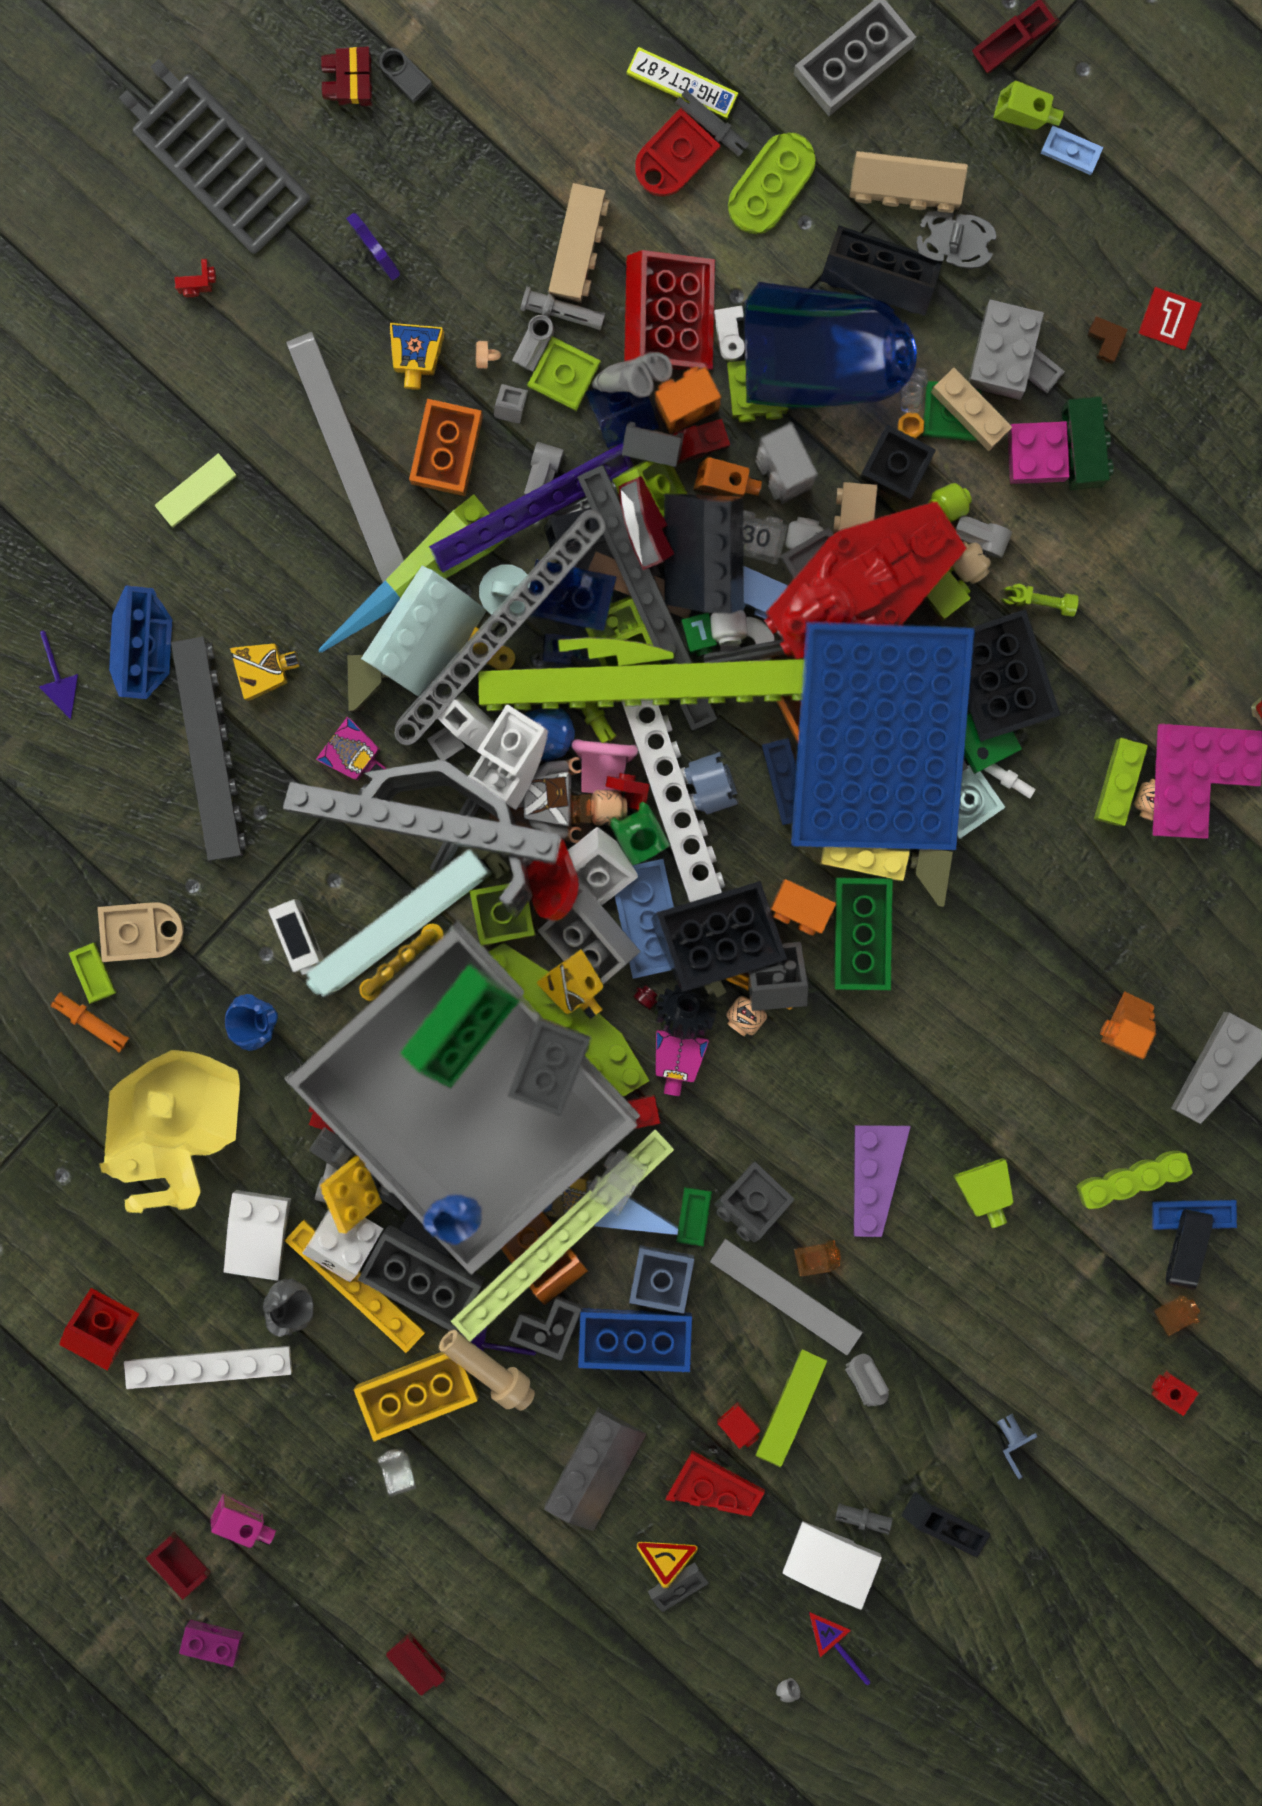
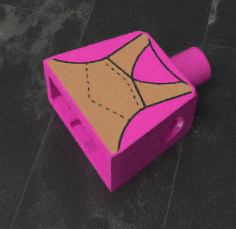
M222 1494L211 1516L212 1533L252 1548L255 1540L269 1546L276 1530L263 1525L262 1513L225 1494Z

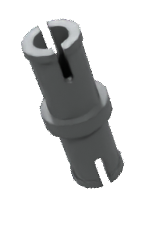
M841 1503L838 1505L835 1521L859 1526L858 1529L864 1531L867 1528L885 1533L886 1535H889L893 1517L869 1512L867 1508L861 1510L842 1505Z

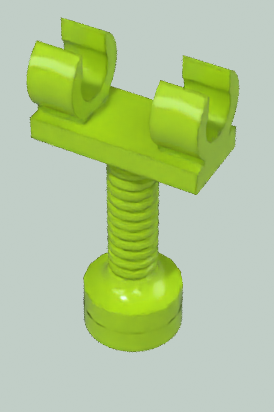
M1015 584L1002 589L1012 591L1014 597L1010 596L1008 599H1001L1006 605L1016 603V606L1022 607L1032 603L1051 606L1052 608H1059L1061 615L1070 617L1075 616L1078 608V595L1066 593L1063 598L1036 594L1033 593V587H1025L1022 584Z

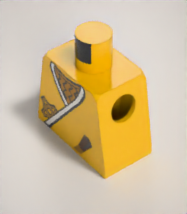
M276 644L230 648L242 694L246 701L253 700L288 683L285 671L300 667L296 651L280 655Z
M582 949L536 982L566 1014H570L580 1007L586 1016L591 1019L603 1010L594 999V996L603 989V984Z

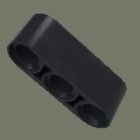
M1188 1209L1182 1211L1167 1267V1285L1190 1290L1196 1289L1212 1231V1214Z

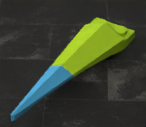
M473 494L453 510L319 648V652H324L391 612L421 566L447 579L484 558L505 542L508 538L443 573L439 570L429 546L490 514L478 498Z

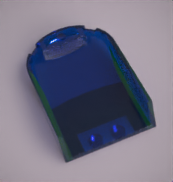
M758 282L744 301L746 403L792 408H815L878 402L888 399L906 385L914 372L917 350L913 334L907 323L903 324L893 313V308L871 297Z

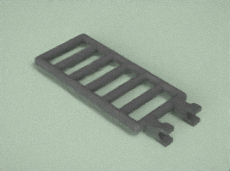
M158 59L151 68L171 90L147 112L127 90L119 97L121 102L139 119L132 129L133 133L251 253L259 252L310 201V195L193 75L187 74L179 81ZM190 88L200 100L165 135L156 141L146 129ZM209 107L219 120L176 161L165 149ZM228 127L239 139L195 181L185 168ZM248 147L258 159L215 201L204 189ZM267 166L278 179L234 220L224 208ZM286 186L297 199L253 240L243 228Z

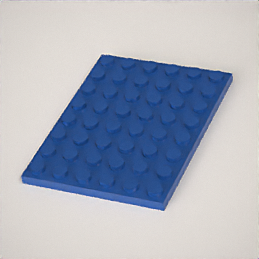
M807 622L791 839L793 846L956 850L974 629L963 627Z

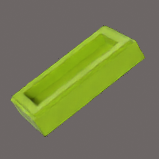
M96 942L69 953L89 1004L116 994L106 966L102 962Z

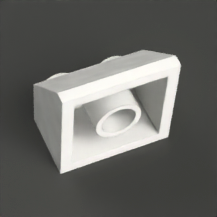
M598 827L568 850L579 879L578 894L588 889L601 906L638 878L637 872L617 841Z

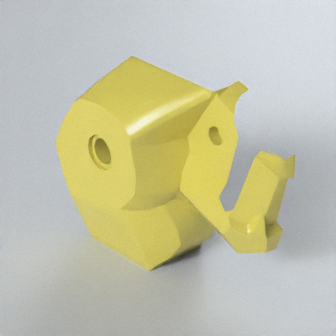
M171 1050L141 1066L121 1080L110 1091L104 1162L100 1163L101 1172L124 1183L166 1178L170 1185L167 1191L131 1195L125 1200L127 1212L142 1213L143 1209L168 1205L179 1210L195 1207L201 1189L192 1155L213 1154L236 1140L240 1090L237 1070L198 1053Z

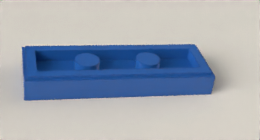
M1236 1200L1152 1201V1229L1154 1230L1177 1229L1181 1213L1184 1209L1212 1214V1229L1237 1228Z

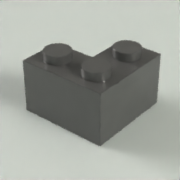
M801 942L782 943L787 957L786 961L773 964L772 967H763L749 972L748 990L752 1011L807 1006L808 982Z
M557 1295L547 1321L520 1311L509 1341L561 1361L581 1312L582 1305Z

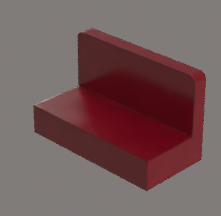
M411 1632L386 1653V1657L419 1695L425 1694L434 1685L437 1687L445 1680V1671Z

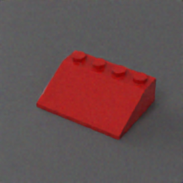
M640 250L627 255L624 361L633 360L639 356L643 357L648 353H660L667 356L672 364V369L690 370L698 366L699 370L704 367L707 370H713L715 259Z

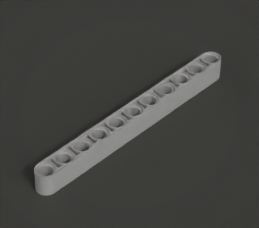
M309 332L286 343L381 580L384 582L401 565L404 558L313 332Z
M590 509L581 514L396 722L395 737L398 742L403 745H410L421 737L596 542L605 529L604 518L599 511ZM591 517L598 519L600 522L599 527L593 531L586 529L584 526L585 521ZM569 539H578L581 542V547L577 551L568 550L565 544ZM556 559L561 561L563 566L561 570L552 572L547 568L548 562ZM539 580L543 583L544 588L542 591L535 593L528 588L529 583ZM521 601L526 608L521 613H514L510 609L511 603ZM495 622H503L507 629L504 633L497 634L493 632L491 626ZM482 642L488 646V651L485 654H477L473 650V646L476 643ZM459 663H465L470 667V671L467 674L461 675L455 671V666ZM445 683L451 687L452 691L447 695H441L436 689L437 686ZM422 704H429L433 708V712L430 715H423L419 712L418 707ZM409 724L414 727L415 732L409 736L404 735L400 731V727Z

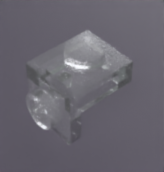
M389 1450L384 1453V1456L377 1458L378 1464L382 1468L390 1497L417 1488L409 1457L404 1450Z

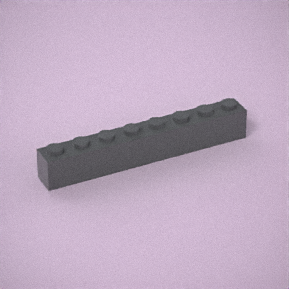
M205 637L171 642L207 859L208 861H216L244 856L243 850L247 849V840L245 833H240L239 822H243L240 805L236 806L234 795H238L237 782L235 778L231 779L229 768L234 767L231 751H226L225 741L229 740L227 725L222 724L220 715L224 713V704L222 697H217L216 686H220L217 669L213 670L211 659H215L214 646L212 642L208 643V639Z

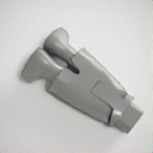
M648 353L643 357L639 356L633 360L608 366L592 380V387L599 389L601 392H632L637 397H645L652 392V379L663 382L671 377L672 364L667 356L663 354Z

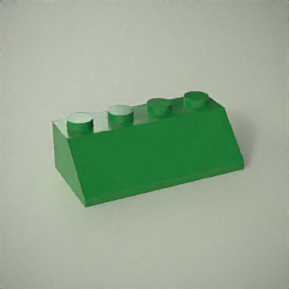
M469 964L449 991L442 997L435 1009L425 1019L417 1032L407 1042L400 1054L418 1073L451 1089L520 1000L489 975Z

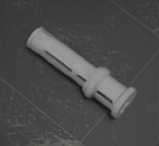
M526 287L520 311L527 309L549 318L551 315L601 330L605 313L555 299L556 296H553V294L545 295L531 291V287Z

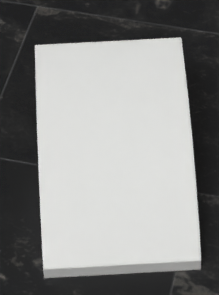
M506 705L478 748L477 752L482 754L468 777L503 799L507 805L517 809L539 766L548 730L511 706Z
M802 1521L782 1573L814 1590L862 1610L882 1557L880 1553L857 1545L850 1539Z

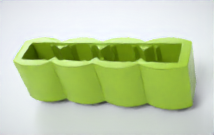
M1168 1151L1158 1156L1155 1160L1138 1161L1129 1169H1114L1105 1174L1103 1178L1091 1177L1085 1179L1076 1187L1082 1205L1089 1209H1097L1108 1205L1113 1199L1124 1200L1131 1198L1140 1190H1155L1166 1181H1182L1193 1172L1186 1153Z

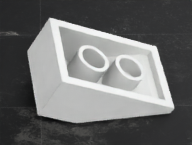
M239 1190L232 1193L226 1240L225 1273L279 1280L291 1198Z

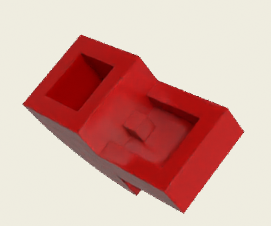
M722 419L697 427L695 425L673 434L675 436L678 433L684 434L681 457L677 465L730 447Z

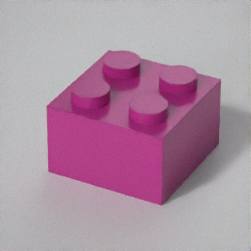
M1067 422L1011 424L1012 428L1008 432L1010 484L1065 482L1069 478Z

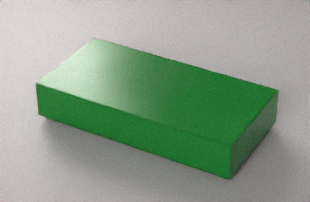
M684 1187L676 1242L704 1246L712 1191Z

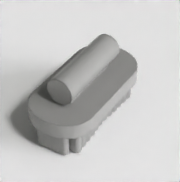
M857 1355L846 1364L847 1368L845 1371L852 1382L855 1383L854 1385L858 1389L857 1392H859L864 1405L878 1406L887 1401L889 1389L869 1355Z

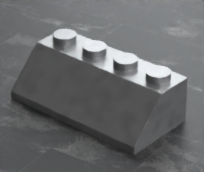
M598 1407L547 1499L544 1510L570 1524L594 1531L644 1440L646 1433Z

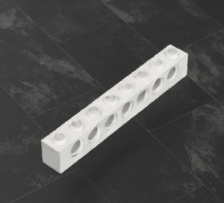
M642 701V706L632 707L625 706V702H622L689 902L722 893L721 889L726 888L721 872L715 873L712 863L717 860L712 846L706 847L703 837L707 836L708 833L704 821L697 820L694 811L698 809L693 799L694 793L688 794L685 785L688 784L684 771L685 767L680 769L676 759L681 757L677 742L670 741L668 732L672 731L668 715L662 716L659 706L653 705V701ZM645 708L653 710L655 719L651 723H643L639 719L641 710ZM654 734H658L664 739V745L657 750L650 748L648 745L649 737ZM663 760L669 761L673 766L672 773L667 776H662L657 771L658 763ZM678 787L682 792L681 799L677 802L669 801L665 795L668 788ZM679 813L688 814L691 819L690 825L686 828L677 827L674 822L675 816ZM695 839L698 841L700 848L696 854L690 855L684 851L683 844L686 840ZM697 865H704L708 869V877L703 881L696 880L692 875V870Z

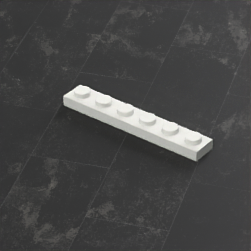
M290 1346L124 1361L126 1389L292 1374Z

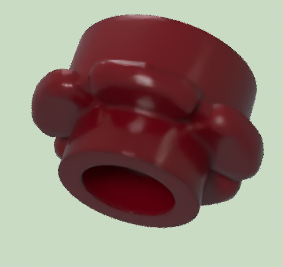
M644 986L642 989L636 988L637 992L633 998L642 1006L651 1010L654 1004L658 1002L655 1000L658 995L647 986Z

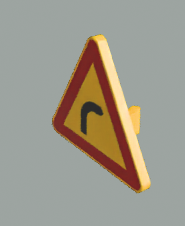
M653 1542L637 1543L638 1551L663 1588L670 1586L697 1553L696 1545Z

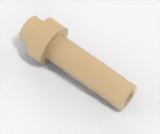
M456 1330L449 1331L442 1338L439 1350L491 1389V1398L503 1408L511 1409L515 1407L521 1411L531 1404L535 1392L530 1388L529 1377L515 1367L505 1369Z

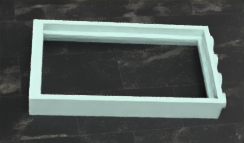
M469 849L306 973L310 978L307 981L308 985L316 994H322L323 996L335 994L492 874L491 871L478 858V854Z

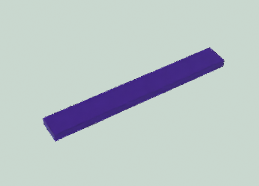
M623 444L615 446L430 545L429 548L439 570L442 573L586 496L578 476L604 465L612 482V479L634 467L630 456L622 455Z

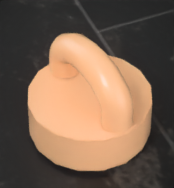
M488 341L476 342L477 368L487 369L488 361L500 359L501 353L498 350L488 349Z

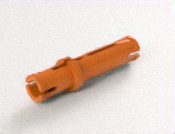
M62 992L54 999L55 1002L53 1001L51 1004L52 1008L70 1018L72 1024H79L119 1053L130 1039L86 1010L87 1006L84 1004L80 1006Z

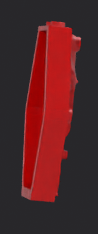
M937 501L842 529L825 541L766 610L765 614L768 618L764 621L772 634L777 632L783 640L779 645L788 658L793 656L794 659L804 657L807 622L902 625L967 548Z

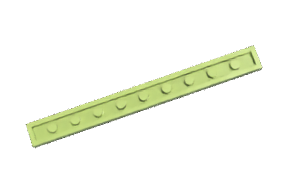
M654 1130L451 1322L470 1342L674 1149Z

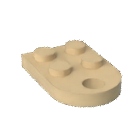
M155 902L98 907L102 962L164 957L174 952L182 942L184 935L183 921L178 912L167 904ZM167 921L174 922L177 927V931L172 937H167L162 932V926Z

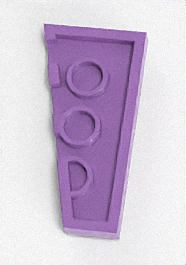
M855 1125L854 1236L882 1237L911 1126Z

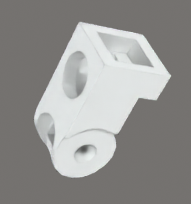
M742 306L714 310L721 356L729 362L738 361L742 357L745 347L743 340L739 337L737 321H742L744 317Z

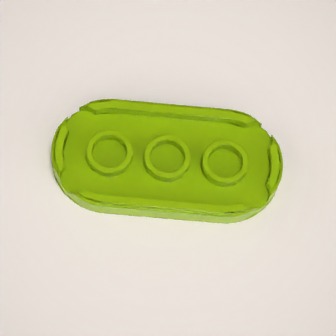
M797 133L773 136L764 145L735 185L729 196L728 211L731 220L739 229L751 234L769 231L779 222L803 189L815 168L814 150L805 137Z

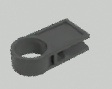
M389 48L381 54L379 63L382 72L413 103L432 86L431 81L401 50ZM396 54L403 58L404 64L399 71L389 72L384 68V60L389 55Z

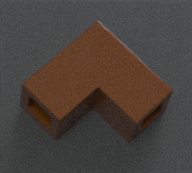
M1096 316L1087 334L1103 342L1096 358L1113 364L1128 329Z

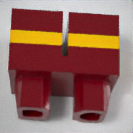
M369 46L337 48L336 54L321 56L322 73H336V81L322 82L323 99L337 100L339 105L361 104V106H372V66Z

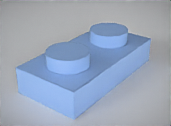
M1052 126L1041 154L1091 175L1103 147Z

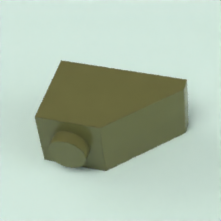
M347 655L348 706L350 712H358L382 687L384 678H388V676L362 660L363 655Z
M917 849V852H912L910 868L914 869L913 875L934 904L944 907L953 852L936 849Z

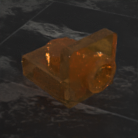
M591 795L571 796V823H591Z
M834 1240L794 1249L800 1277L831 1272L840 1267L841 1255Z
M1183 1295L1154 1310L1168 1336L1192 1323L1197 1324L1200 1322L1197 1317L1200 1314V1310L1193 1299L1188 1300Z

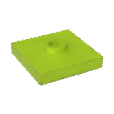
M552 336L527 387L577 412L601 365V360Z

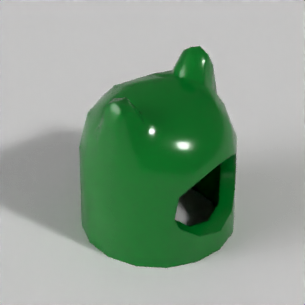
M645 802L639 804L638 812L629 815L621 821L615 817L610 819V826L631 865L641 863L670 846L657 818Z

